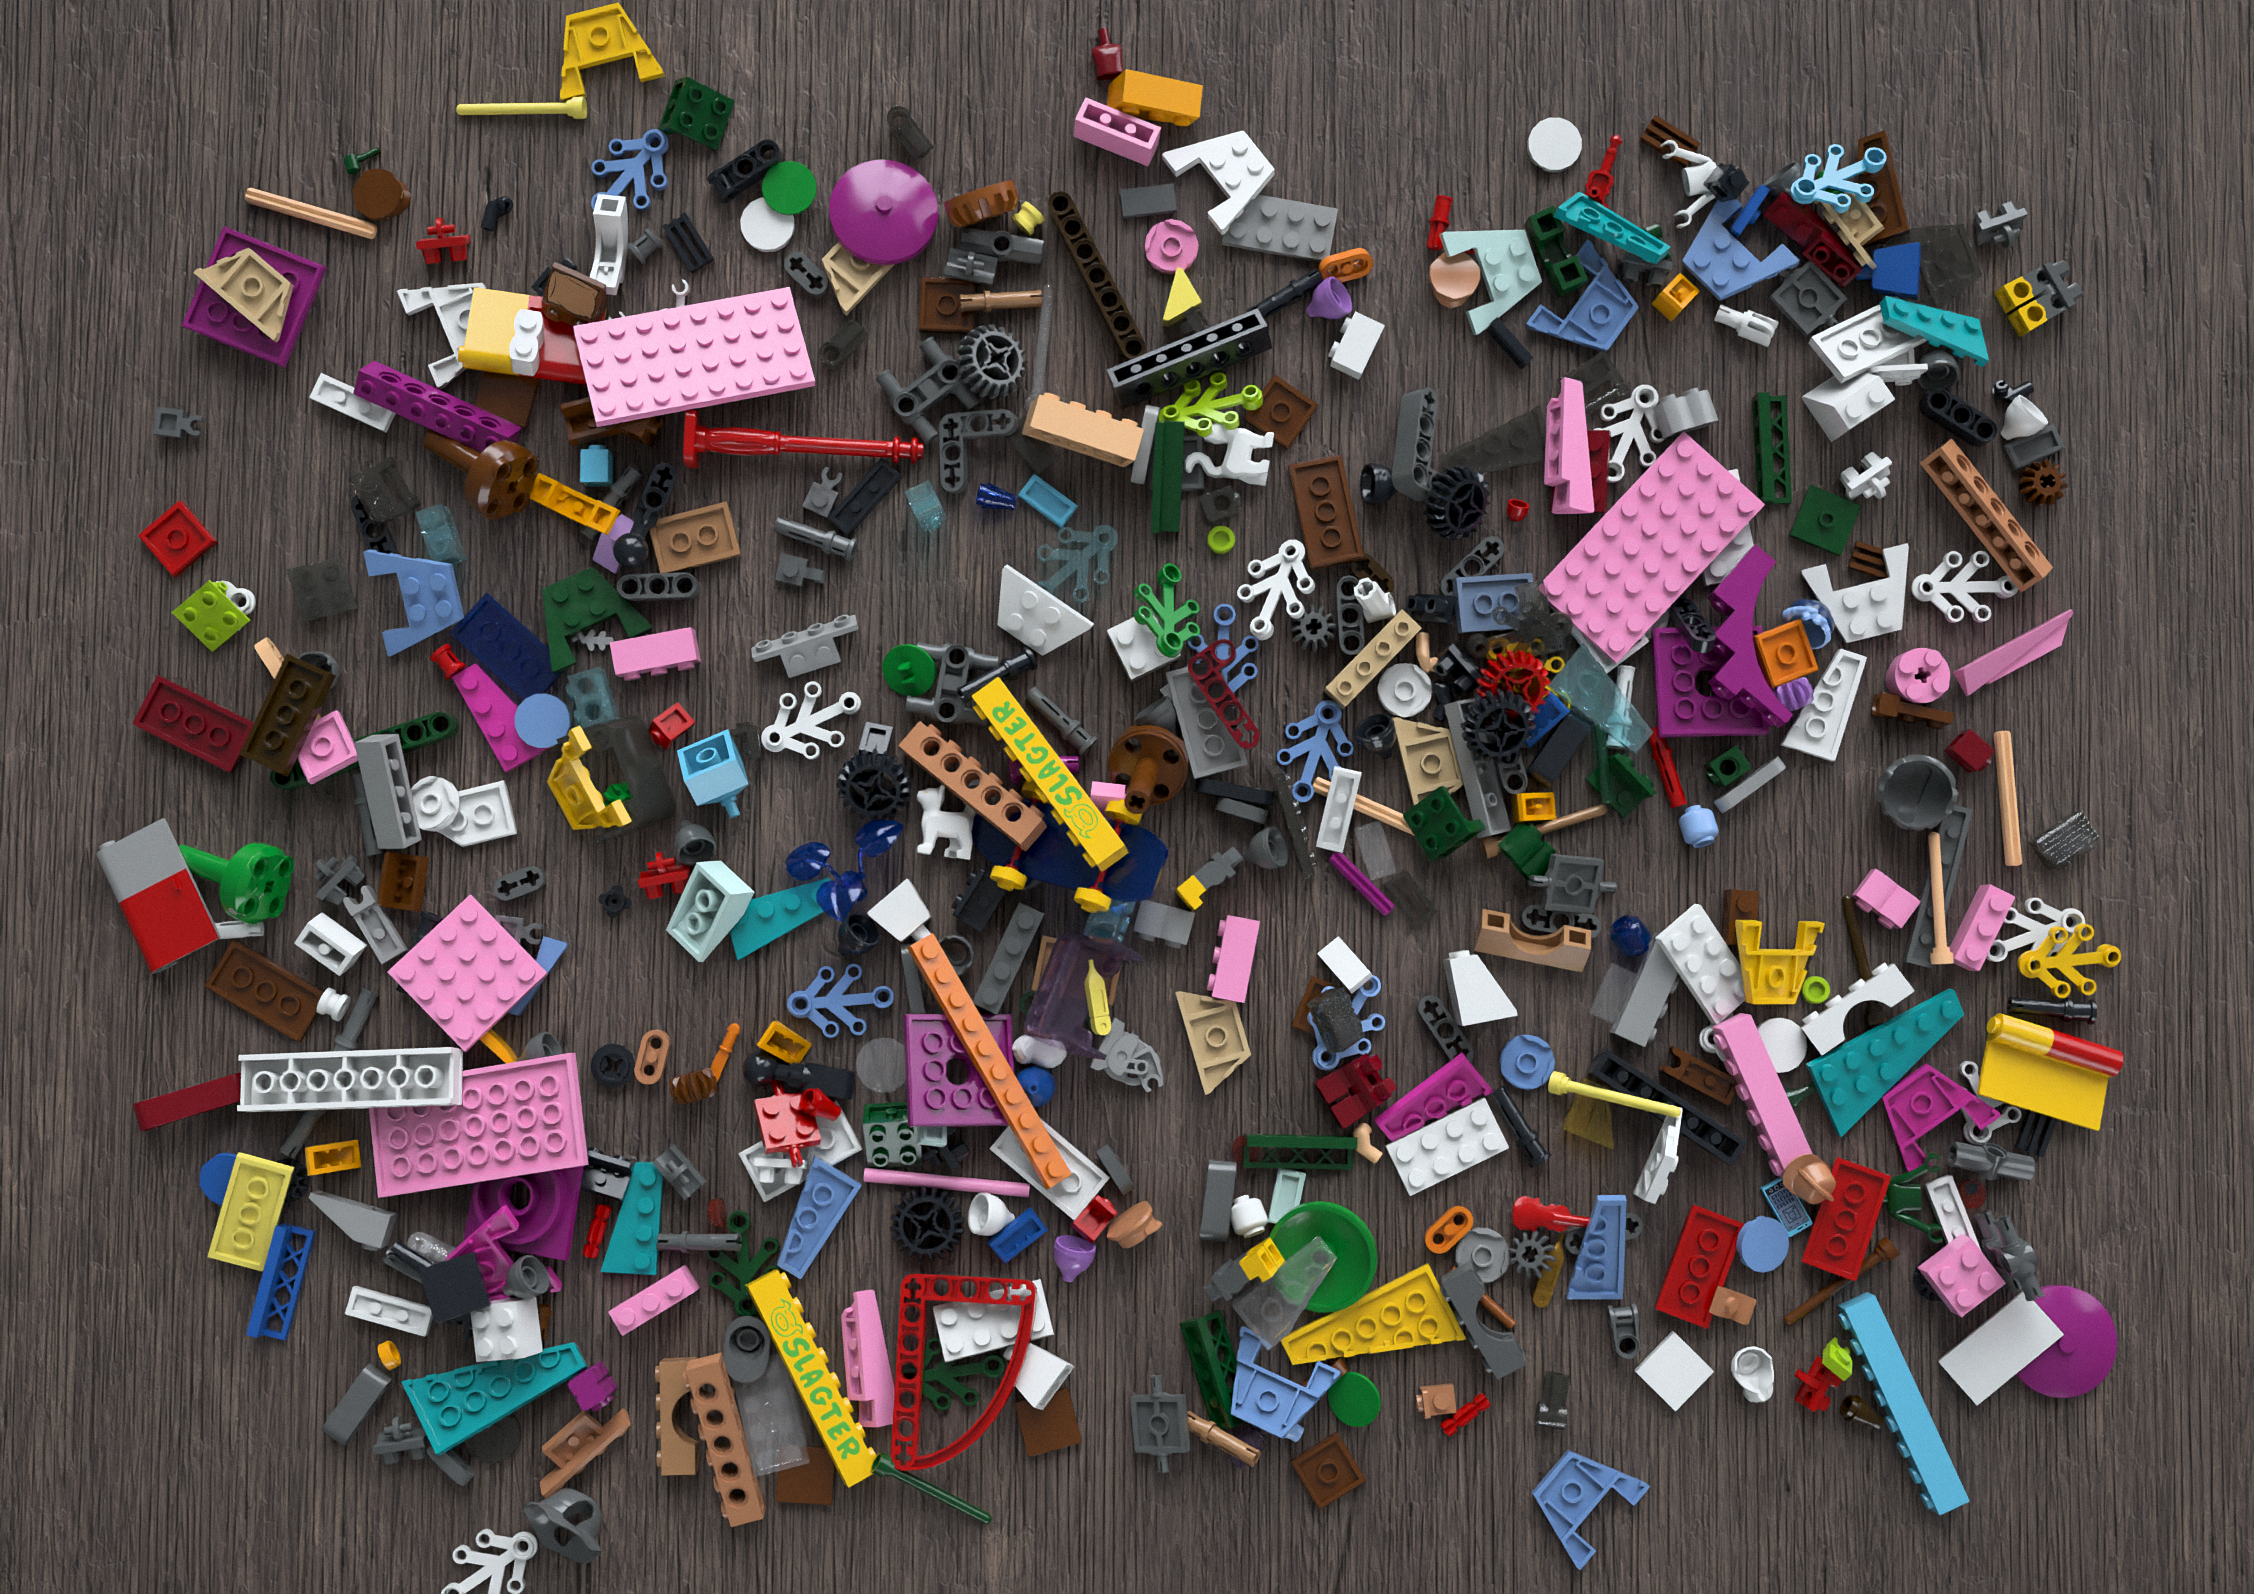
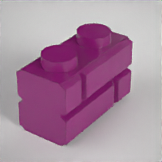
M599 1361L568 1383L572 1394L578 1397L576 1401L582 1411L592 1408L593 1412H596L614 1399L612 1393L616 1391L617 1385L612 1376H608L609 1371L604 1362Z

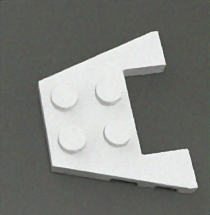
M1244 130L1162 154L1163 161L1176 177L1200 163L1227 196L1228 200L1208 212V218L1221 235L1228 231L1229 225L1235 218H1239L1249 201L1254 199L1274 176V168Z
M483 283L449 285L442 288L424 287L417 290L400 289L397 291L403 307L409 316L435 306L454 352L453 355L428 365L436 386L440 390L445 388L465 370L462 362H458L459 346H464L474 287L486 289Z
M1908 543L1881 550L1888 578L1833 591L1826 564L1800 571L1817 600L1829 608L1835 622V628L1845 643L1902 629Z

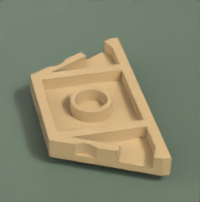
M839 242L822 258L824 270L840 307L846 316L895 265H878L860 260L850 254Z
M246 248L237 252L233 257H225L218 260L215 265L205 269L199 268L193 272L276 343L279 341L294 285L254 251Z
M1398 717L1392 718L1396 727V739L1413 806L1440 786H1445L1451 795L1464 785L1450 729L1403 720Z
M1178 991L1175 992L1203 1090L1205 1095H1207L1251 1055L1235 1001Z

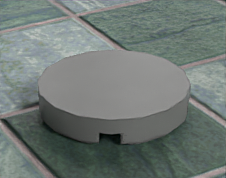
M1476 1227L1469 1230L1457 1242L1455 1262L1457 1267H1460L1471 1261L1483 1283H1490L1506 1272L1510 1260L1509 1247L1506 1240L1498 1232L1489 1228Z

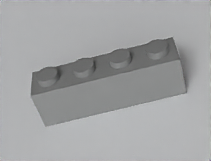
M399 734L371 735L354 742L378 849H404L421 841L422 838Z
M1660 932L1653 934L1610 1030V1033L1641 1047H1645L1647 1043L1650 1044L1653 1041L1657 1031L1654 1028L1656 1021L1664 1016L1668 1007L1665 1001L1669 993H1674L1679 983V979L1676 978L1678 972L1655 939Z

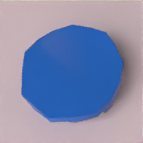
M219 1153L207 1161L201 1168L199 1185L204 1194L220 1206H222L236 1154Z

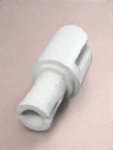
M1722 304L1714 319L1716 322L1737 329L1738 336L1766 347L1769 346L1775 329L1779 324L1778 321L1751 310L1741 313Z

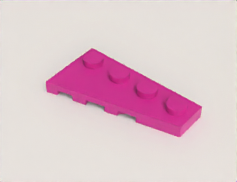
M475 663L452 676L505 772L513 770L550 749L536 748L528 745L519 737L515 728L514 717L518 706L478 664Z
M1460 1053L1374 1120L1393 1142L1423 1127L1424 1122L1432 1118L1440 1119L1448 1115L1446 1111L1458 1105L1464 1107L1472 1103L1473 1098L1481 1094L1487 1096L1494 1091L1465 1055Z

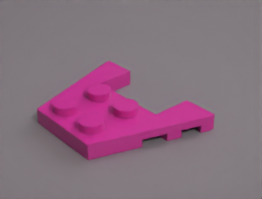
M1927 1063L1890 1088L1882 1096L1907 1172L1924 1164V1157L1926 1155L1916 1144L1915 1140L1959 1109L1964 1108L1980 1130L2001 1117V1114L1996 1109Z
M507 1205L502 1206L446 1257V1260L475 1251L490 1301L510 1298V1295L504 1294L503 1286L506 1283L507 1273L514 1262L497 1239L518 1230L519 1222ZM547 1266L546 1269L550 1278L547 1290H550L551 1293L558 1292L562 1288V1282L552 1268Z

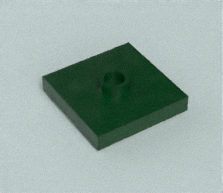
M1810 485L1788 536L1839 557L1842 555L1861 505Z

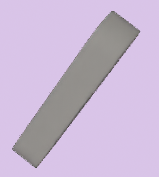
M1146 405L1141 427L1144 429L1131 475V482L1143 485L1145 483L1155 435V423L1158 420L1160 407Z
M1778 756L1774 757L1717 798L1714 804L1721 813L1726 812L1783 771L1786 766Z

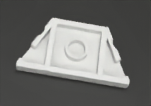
M1009 565L1004 566L1002 570L997 624L1002 629L1043 656L1092 628L1094 623Z
M1680 1108L1681 1115L1679 1117L1666 1116L1633 1191L1634 1195H1638V1197L1645 1201L1656 1204L1659 1195H1664L1667 1189L1669 1172H1674L1678 1163L1676 1152L1682 1108Z

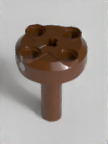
M430 429L427 432L423 441L424 447L468 474L465 482V498L469 506L487 519L496 520L513 512L519 513L526 508L534 486L536 471L539 467V458L529 450L509 440H501L493 443L480 453Z
M1134 725L1127 728L1115 741L1108 760L1112 784L1125 785L1126 796L1124 805L1133 814H1142L1149 808V805H1158L1173 798L1184 785L1189 769V759L1184 741L1170 731L1152 725ZM1135 738L1141 744L1137 746L1132 745L1128 740ZM1173 749L1179 755L1170 756L1166 753V750ZM1126 773L1131 779H1122L1119 774ZM1164 784L1168 787V790H1160L1156 785Z

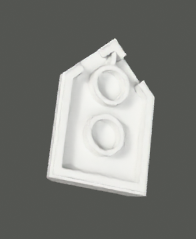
M505 781L458 791L460 803L457 815L446 828L437 831L462 847L517 834V827Z

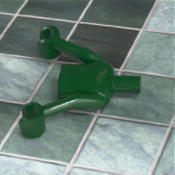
M1928 1153L1924 1157L1923 1165L1890 1179L1883 1203H1885L1887 1211L1894 1219L1926 1233L1931 1242L1940 1243L1942 1237L1931 1235L1932 1231L1942 1229L1939 1224L1927 1225L1904 1214V1212H1921L1920 1183L1907 1182L1928 1171L1935 1173L1940 1170L1939 1166L1928 1165L1931 1159H1939V1155Z

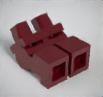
M1365 1053L1312 1082L1324 1103L1329 1104L1334 1101L1327 1108L1339 1128L1345 1129L1363 1117V1115L1381 1105L1397 1089L1391 1078L1387 1077L1382 1080L1377 1072L1382 1068V1062L1378 1055L1368 1056Z

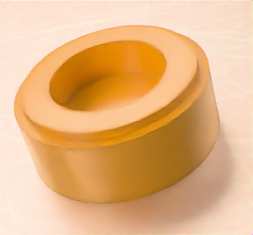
M389 1340L379 1344L378 1353L384 1366L388 1370L400 1366L401 1357L395 1344Z

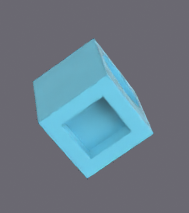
M590 445L589 449H581L580 482L585 487H609L613 484V454L608 449H605V446Z

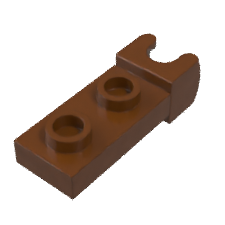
M1881 692L1880 695H1874L1871 716L1884 719L1899 716V721L1915 724L1916 720L1926 722V727L1933 729H1942L1943 726L1953 724L1955 713L1901 702V696Z
M1669 1047V1053L1676 1057L1677 1062L1673 1067L1661 1065L1659 1067L1661 1072L1727 1106L1730 1105L1736 1093L1735 1086L1738 1085L1734 1077L1677 1047Z

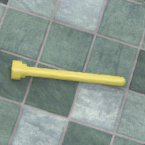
M572 97V100H567L566 103L459 104L456 107V112L459 115L568 114V116H573L574 119H586L587 103L585 97Z
M1554 1071L1549 1080V1093L1562 1095V1093L1572 1092L1674 1118L1681 1115L1679 1107L1574 1082L1569 1077H1566L1564 1073Z

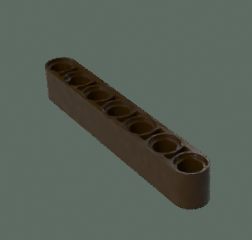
M1065 191L1054 192L1048 200L1050 217L1123 360L1127 362L1146 354L1145 341L1071 196ZM1057 202H1064L1068 205L1064 211H1057L1053 206ZM1072 225L1080 229L1076 235H1069L1065 230ZM1087 249L1091 251L1092 256L1089 259H1081L1077 254L1081 250ZM1095 273H1100L1105 279L1097 284L1093 283L1090 277ZM1106 297H1112L1117 303L1109 308L1105 307L1102 301ZM1118 321H1125L1129 328L1121 332L1116 330L1114 325ZM1130 345H1137L1140 347L1141 352L1138 355L1132 356L1127 353L1126 349Z

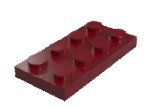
M157 675L132 724L230 773H234L242 758L240 751L254 722Z

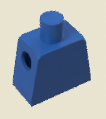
M1920 242L1874 250L1873 262L1877 267L1872 270L1866 263L1862 271L1856 275V280H1872L1873 293L1918 300L1921 262Z

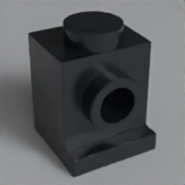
M1719 163L1703 185L1720 202L1737 199L1750 182L1739 167L1732 164L1724 165Z

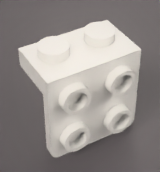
M1913 348L1878 366L1872 367L1866 373L1880 376L1884 383L1895 382V385L1903 386L1912 384L1914 379L1920 378V375L1928 370V364H1915Z

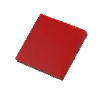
M180 500L138 535L175 578L218 543L184 502Z

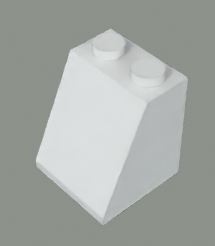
M1866 372L1843 383H1840L1833 376L1801 397L1831 442L1895 400L1880 376Z
M1469 950L1449 953L1450 958L1443 960L1454 1020L1457 1025L1466 1026L1518 1016L1517 1010L1478 955H1470Z

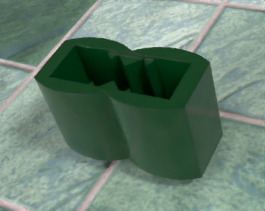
M1520 822L1497 846L1518 872L1529 881L1531 880L1529 878L1530 875L1545 876L1548 870L1550 855L1555 854L1556 851L1549 843L1540 840L1542 834L1535 826L1530 824L1527 827Z

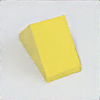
M1177 267L1162 326L1169 327L1201 309L1202 301L1182 268Z

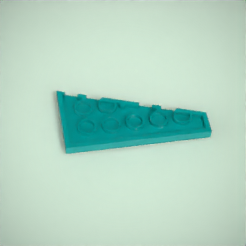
M1949 988L1806 1063L1836 1135L1842 1137L1965 1015L1954 990Z
M572 1342L545 1348L543 1352L525 1358L488 1361L457 1368L446 1373H435L424 1378L409 1379L401 1382L435 1454L440 1456L588 1369V1366L577 1344Z

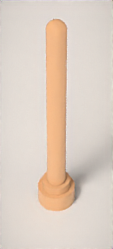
M1931 832L1928 836L1935 948H1933V953H1930L1931 965L1954 964L1953 952H1950V947H1947L1940 836L1937 832Z

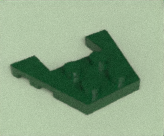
M593 566L542 589L553 674L577 664L565 640L566 638L610 618L618 616L629 639L652 631L650 623Z

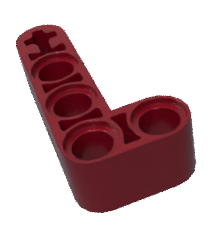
M1220 639L1193 656L1188 663V671L1236 743L1245 750H1251L1259 744L1260 733L1219 673L1231 665L1237 656L1234 644L1227 639ZM1223 645L1230 647L1232 652L1230 657L1225 660H1221L1216 656L1217 649ZM1199 661H1204L1208 664V671L1204 675H1197L1193 671L1194 665ZM1214 684H1220L1224 687V693L1219 698H1212L1209 695V689ZM1234 706L1239 709L1240 715L1237 720L1228 721L1225 719L1224 712L1228 707ZM1244 719L1248 721V723L1243 724L1247 732H1255L1252 736L1253 742L1250 744L1247 741H1240L1243 738V734L1239 728L1235 732L1232 730V727L1240 725Z
M241 1072L132 1104L140 1132L153 1130L175 1121L240 1102Z

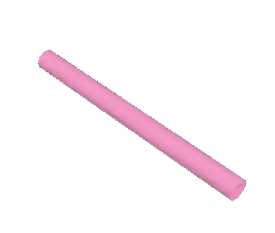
M865 1168L864 1182L915 1187L925 1186L926 1188L937 1187V1189L1028 1198L1030 1192V1184L874 1168Z

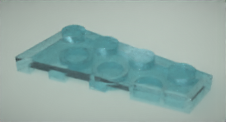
M1584 643L1555 676L1551 684L1548 685L1550 689L1634 755L1653 734L1647 723L1633 705L1627 701L1622 691L1613 683L1604 668L1595 660Z

